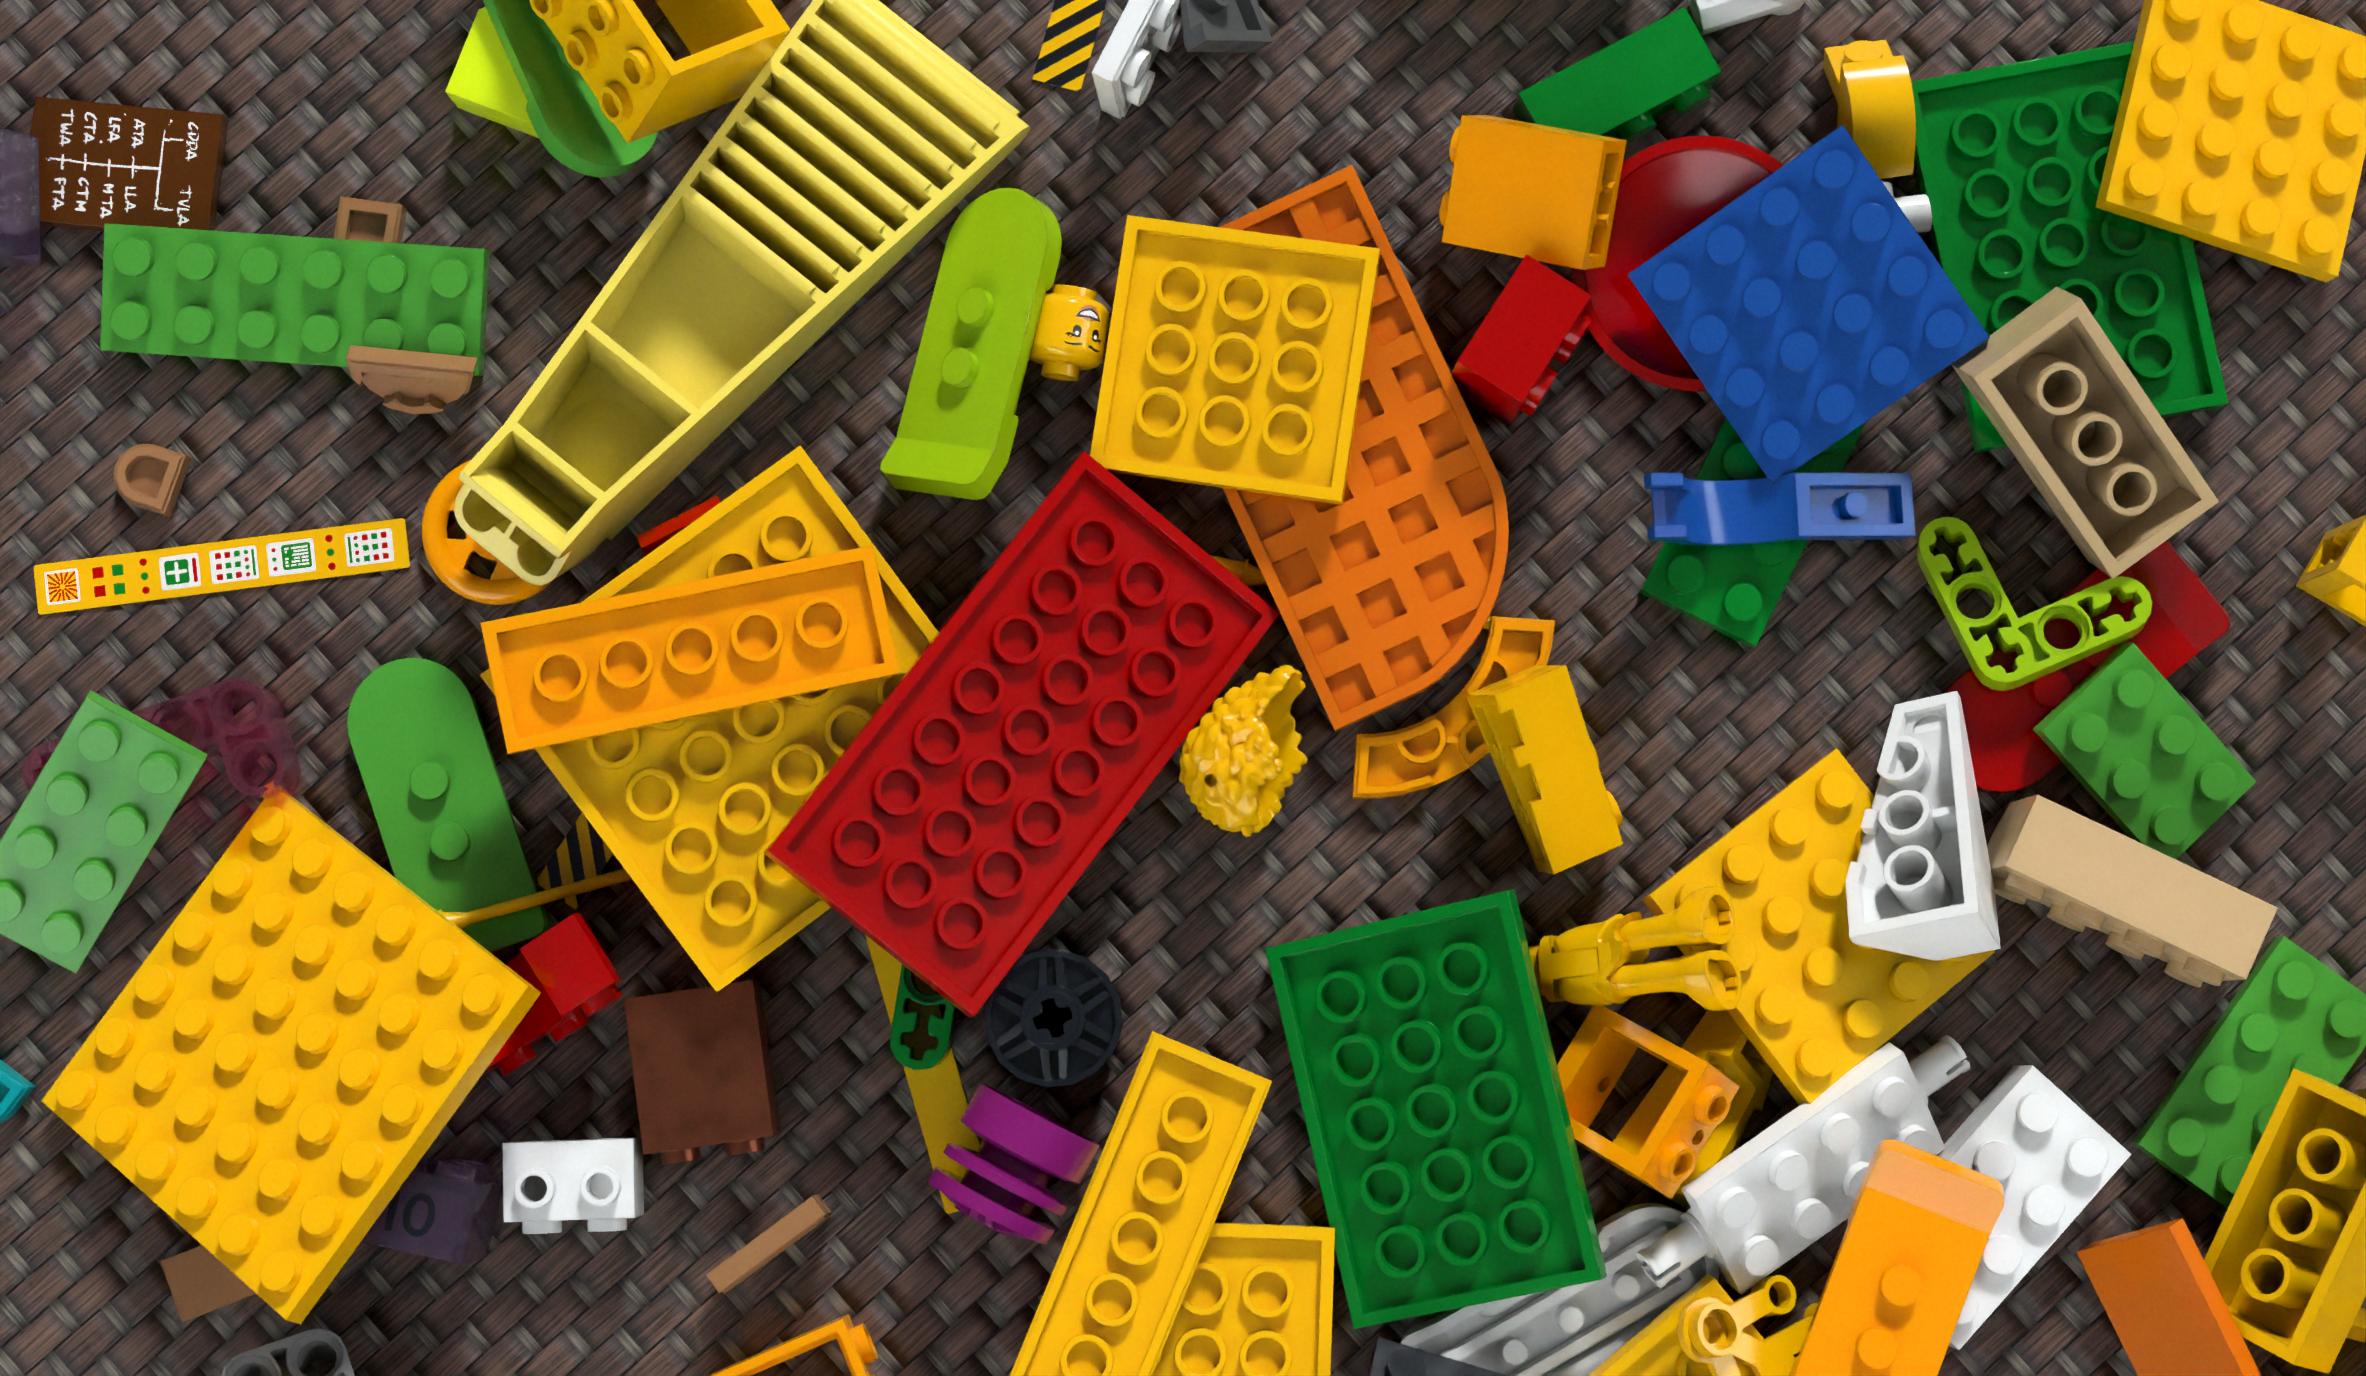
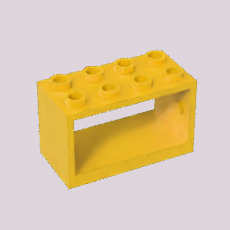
M529 0L534 12L541 19H544L562 46L569 64L579 71L599 101V106L604 116L614 123L627 144L742 98L790 31L789 26L772 1L655 0L691 53L690 56L674 61L633 0Z

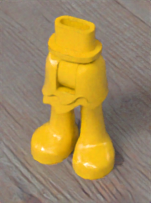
M1717 885L1703 887L1691 892L1677 909L1662 915L1643 919L1642 914L1638 911L1627 915L1616 914L1603 922L1578 926L1558 936H1543L1539 945L1528 946L1540 996H1545L1550 1003L1567 1001L1577 1005H1612L1613 1003L1622 1004L1633 996L1677 992L1687 994L1706 1010L1722 1011L1734 1009L1739 1003L1742 994L1739 968L1734 958L1725 951L1708 950L1693 952L1677 958L1643 963L1652 948L1709 946L1725 944L1732 939L1735 931L1733 904L1727 892Z

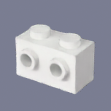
M641 1137L502 1143L504 1222H522V1234L562 1232V1220H587L588 1232L627 1230V1218H636L644 1215V1174Z

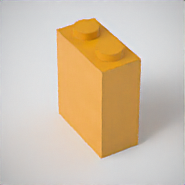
M1462 115L1460 126L1455 129L1450 142L1449 155L1451 162L1454 163L1451 185L1442 198L1439 211L1440 223L1444 226L1442 242L1524 258L1527 254L1540 262L1580 270L1605 267L1627 140L1489 115Z

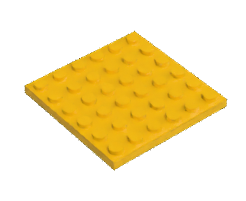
M801 445L581 603L873 545L900 673L895 676L535 749L716 992L723 989L831 908L765 855L764 851L938 633ZM489 668L480 676L495 695Z
M273 786L41 1101L287 1321L301 1325L538 999L541 992L290 794Z

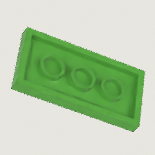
M90 690L0 840V934L77 973L205 762L208 754Z
M2276 936L2132 1144L2224 1211H2227L2293 1068L2339 1086L2366 1047V994L2287 937Z

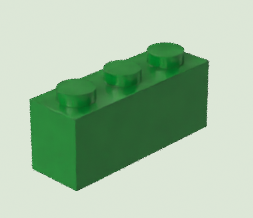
M1683 7L1519 92L1512 110L1518 121L1612 138L1620 137L1623 140H1627L1626 144L1652 131L1657 126L1654 119L1675 108L1680 116L1706 103L1712 97L1709 90L1714 86L1721 74V70L1686 7Z

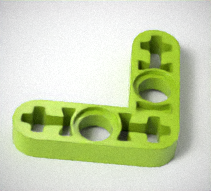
M1941 517L1928 523L1920 534L1916 552L1919 566L1975 676L1983 685L1992 690L2007 691L2015 689L2126 641L2141 632L2151 614L2152 600L2145 586L2133 578L2119 576L2114 579H2107L2018 618L1975 533L1967 523L1958 518ZM1943 536L1948 543L1957 541L1961 543L1956 554V562L1962 575L1950 585H1946L1944 580L1952 578L1954 571L1948 557L1945 554L1933 556L1931 553L1935 549L1936 537ZM1971 567H1974L1976 569V572L1964 574ZM1966 589H1980L1991 598L1993 609L1984 618H1968L1957 608V596ZM2116 595L2122 603L2131 600L2136 606L2129 616L2130 621L2125 622L2119 614L2111 615L2100 620L2096 630L2101 635L2094 636L2090 618L2104 613L2108 609L2111 596ZM2088 606L2090 617L2081 607ZM2054 619H2067L2078 628L2080 641L2072 648L2065 650L2056 649L2046 641L2043 633L2044 626ZM1999 622H2003L2005 627L1998 628L1995 638L2005 654L2014 651L2018 654L2012 667L2013 672L2006 673L2001 665L1990 667L1987 663L1991 660L1993 646L1987 634L1983 635L1978 641H1975L1972 636L1987 633Z

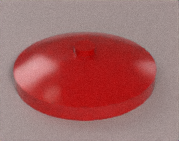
M1703 135L1680 137L1652 145L1623 162L1605 267L1586 270L1572 268L1573 284L1592 295L1583 311V314L1592 319L1588 329L1603 350L1620 366L1632 374L1662 387L1680 391H1707L1628 274L1783 167L1784 165L1768 153L1738 140Z

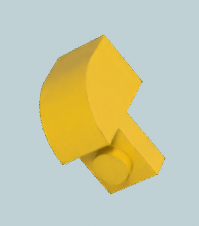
M1860 40L1848 45L1824 48L1823 69L1838 103L1837 128L1841 125L1845 127L1880 179L1913 175L1916 145V114L1911 78L1904 55L1893 57L1886 40Z

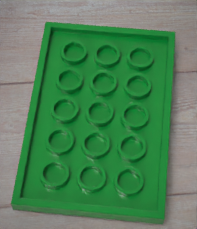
M2134 41L1912 81L1916 114L1914 168L1920 195L1926 194L1931 205L1932 226L1928 234L1932 253L1987 334L1990 336L2052 289L2058 287L2083 300L2162 418L2221 408L2228 404L2193 240L2095 207ZM1959 377L1975 453L2008 447Z
M1515 889L1265 948L1330 1227L1335 1228V1251L1354 1329L1598 1281L1607 1277Z

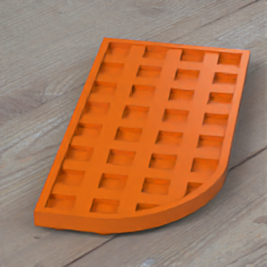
M1353 165L1221 226V228L1379 248L1381 252L1343 505L1223 488L1335 732L1425 691L1441 680L1459 663L1480 635L1498 599L1505 575L1509 540L1507 502L1500 476Z

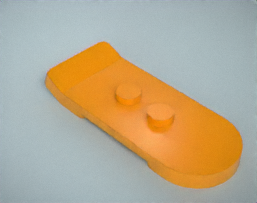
M1885 1139L1881 1142L1860 1184L1848 1216V1226L1801 1351L1794 1360L1789 1376H1937L1989 1236L2004 1207L2003 1185L1992 1177L1897 1140Z

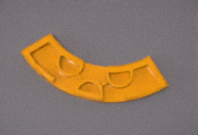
M1492 616L1490 618L1485 648L1479 664L1465 687L1448 705L1433 716L1406 728L1376 734H1357L1352 799H1379L1425 790L1453 778L1486 756L1489 750L1466 695L1530 667L1547 665L1553 643L1555 620Z

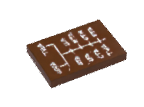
M35 96L19 219L25 224L102 232H104V223L214 231L228 119L222 114Z

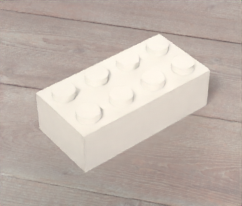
M2014 1065L1944 1144L1946 1149L1936 1155L1996 1179L2003 1185L2004 1207L1989 1236L1949 1343L1950 1347L1957 1350L1963 1347L2131 1156V1153L2033 1065Z

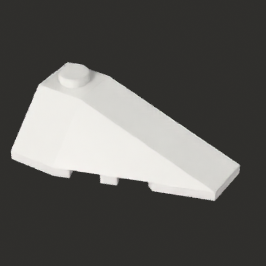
M1957 691L1895 704L1877 766V772L1880 775L1872 808L1865 809L1860 827L1864 832V837L1857 862H1850L1845 880L1849 938L1853 944L1934 961L2001 949L1995 889L1961 697Z

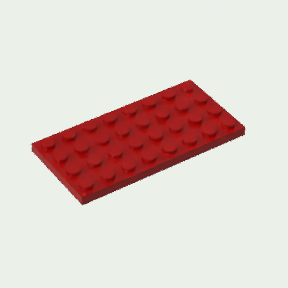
M1083 451L1065 471L764 851V854L968 1017L975 1016L1280 613L1094 458Z

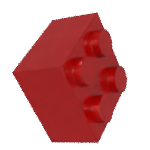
M1526 254L1456 362L1452 377L1460 394L1510 426L1520 411L1531 417L1558 372L1549 367L1551 362L1555 358L1565 365L1591 323L1592 319L1583 314V311L1592 295Z

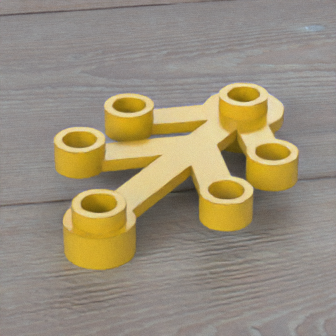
M1782 1275L1765 1277L1752 1286L1750 1294L1729 1305L1711 1297L1699 1298L1689 1302L1681 1311L1678 1319V1339L1687 1356L1697 1363L1708 1365L1712 1376H1741L1735 1360L1750 1366L1755 1376H1789L1796 1358L1793 1355L1801 1351L1819 1302L1807 1307L1802 1320L1762 1341L1742 1332V1329L1763 1316L1771 1317L1789 1313L1794 1308L1797 1298L1795 1287L1787 1277ZM1771 1286L1775 1288L1778 1294L1776 1306L1769 1297ZM1703 1323H1705L1709 1329L1708 1341L1704 1336Z

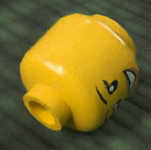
M1054 284L1046 292L1029 357L1031 361L1042 365V376L1062 381H1078L1080 370L1094 369L1102 364L1109 324V312L1103 304L1096 301L1097 293L1095 291L1078 286Z

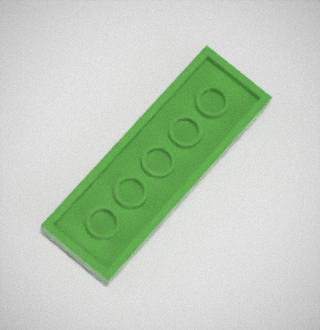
M104 223L100 350L348 367L346 356L350 345L477 357L474 376H484L490 249Z

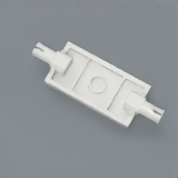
M1945 1035L1939 1039V1042L1908 1063L1903 1051L1890 1042L1849 1070L1811 1104L1805 1101L1688 1183L1682 1190L1691 1208L1680 1216L1683 1222L1647 1248L1641 1249L1636 1253L1645 1273L1656 1286L1662 1288L1667 1285L1669 1280L1703 1256H1706L1709 1259L1714 1258L1727 1283L1738 1293L1742 1294L1848 1219L1878 1145L1885 1139L1897 1140L1935 1156L1946 1149L1928 1109L1927 1097L1961 1073L1970 1070V1063L1967 1060L1962 1061L1967 1056L1961 1046L1953 1038Z

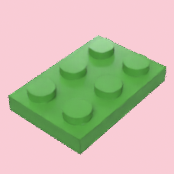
M2122 642L2033 728V731L2129 838L2174 859H2177L2256 783L2255 779L2155 666L2131 642Z

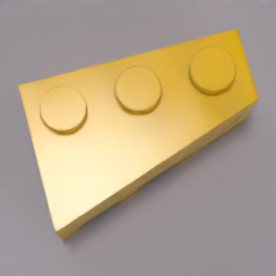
M1536 665L1466 695L1539 872L1554 875L1623 845L1619 832V827L1623 826V817L1613 795L1606 791L1599 769L1598 755L1589 738L1567 665Z

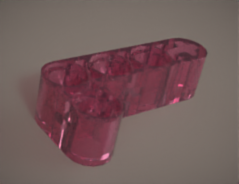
M241 678L228 679L132 712L172 734L173 726L178 719L185 715H191L195 721L196 731L193 739L188 744L208 754L206 759L221 754L230 781L243 794L260 799L275 798L281 793L291 794L298 786L301 776L300 762L281 704L276 695L264 686ZM245 694H253L257 701L256 715L248 724L237 726L232 713L234 704ZM62 737L42 743L32 749L25 758L22 768L23 781L29 791L32 789ZM271 753L277 763L276 775L269 784L258 787L252 777L253 765L259 757Z

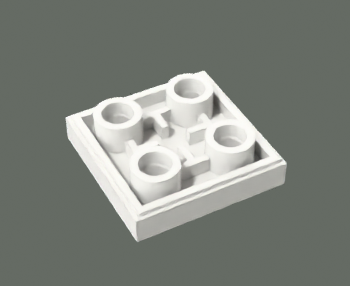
M1180 0L1128 1L1092 71L1102 111L1121 119L1122 116L1125 117L1131 104L1138 107L1143 104L1154 82L1155 72L1149 69L1160 49L1169 52L1181 31L1182 17L1178 15L1177 11Z

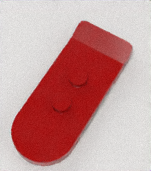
M2169 540L2163 542L2117 576L2130 577L2139 581L2150 593L2152 608L2145 626L2140 633L2123 642L2134 643L2165 679L2224 635L2230 626L2231 621L2228 612ZM2097 568L2059 600L2111 577ZM2116 595L2111 596L2108 609L2104 613L2090 618L2094 636L2101 635L2096 630L2100 620L2111 615L2119 614L2125 622L2130 621L2129 616L2136 606L2131 600L2122 603ZM2088 606L2081 607L2090 617ZM2054 619L2044 626L2043 633L2046 641L2056 649H2069L2080 641L2078 628L2067 619ZM2121 643L2015 689L2007 691L1992 690L1978 680L1972 668L1947 687L1943 694L1957 691L1961 697L1977 791L1997 794L2019 790L2035 783L2061 763L2059 758L2033 731V728ZM1999 646L1993 651L1991 660L1987 664L1990 667L2001 665L2006 673L2013 672L2012 667L2018 654L2015 651L2005 654Z

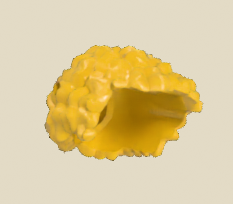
M1290 665L1280 666L1273 670L1271 674L1259 672L1254 680L1246 681L1241 685V688L1232 687L1225 693L1224 697L1216 699L1212 705V712L1202 716L1199 727L1192 729L1188 733L1182 747L1179 759V781L1185 786L1186 794L1189 795L1191 803L1196 805L1202 817L1206 820H1211L1213 825H1218L1220 829L1230 832L1241 831L1246 838L1250 837L1252 833H1259L1263 827L1269 825L1274 815L1280 812L1282 805L1279 800L1285 796V787L1293 784V774L1301 772V766L1306 764L1308 760L1306 755L1298 749L1302 736L1295 731V719L1290 713L1293 701L1306 686L1301 680L1302 673Z

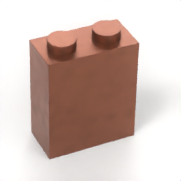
M751 980L730 983L718 992L712 986L624 999L643 1155L661 1152L662 1165L701 1159L700 1146L725 1143L727 1156L765 1150L764 1137L780 1135L760 981Z

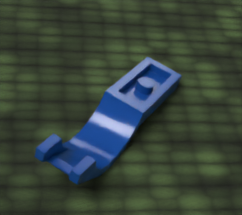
M1649 473L1644 475V487L1651 489L1653 525L1647 527L1648 540L1686 545L1729 546L1787 540H1903L1916 536L1911 473H1791L1779 476V481L1774 485L1771 484L1768 478L1704 481L1685 478L1683 473Z

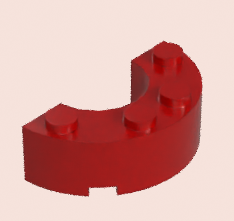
M581 913L572 914L521 947V953L506 964L540 991L541 994L482 1076L497 1067L503 1077L513 1073L537 1057L531 1046L550 1034L555 1043L566 1039L590 1023L584 1012L590 1017L622 997L617 988L622 983V980Z

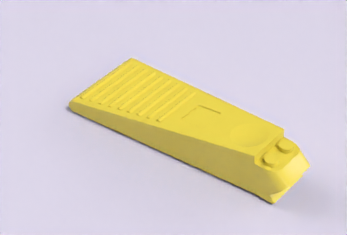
M812 0L507 421L460 472L458 479L463 482V485L454 502L455 517L459 526L468 536L520 578L535 585H544L552 582L587 558L606 537L612 540L1023 141L1030 131V126L1018 117L1020 111L879 0Z

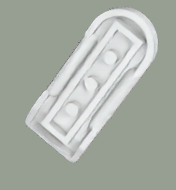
M1656 1203L1633 1205L1595 1225L1607 1277L1602 1280L1447 1310L1411 1327L1403 1336L1400 1344L1501 1373L1505 1376H1587L1704 1276L1710 1274L1718 1282L1719 1265L1714 1258L1709 1259L1703 1256L1669 1280L1664 1287L1659 1288L1643 1270L1642 1263L1638 1260L1636 1253L1641 1249L1647 1248L1681 1224L1683 1221L1680 1216L1683 1212L1670 1206Z

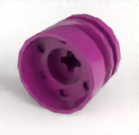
M981 1082L960 1120L969 1130L982 1139L978 1150L949 1143L943 1152L954 1161L968 1168L965 1175L961 1177L948 1170L935 1167L928 1183L941 1191L955 1205L956 1209L985 1226L1009 1237L1031 1239L1048 1245L1056 1229L1031 1214L1033 1209L1038 1205L1050 1212L1063 1216L1068 1206L1046 1188L1050 1177L1080 1184L1100 1145L1033 1107Z

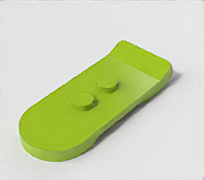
M999 188L979 196L963 210L951 228L945 245L897 435L880 464V471L895 489L970 500L984 499L992 491L1009 461L1018 426V416L1015 415L1045 294L1054 284L1062 247L1061 231L1054 213L1043 202L1022 190Z

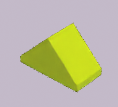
M483 7L476 14L445 92L459 109L539 138L526 111L528 102L488 11L486 7Z

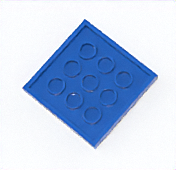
M1843 125L1628 274L1637 290L1772 485L1779 481V476L1790 474L1990 338Z

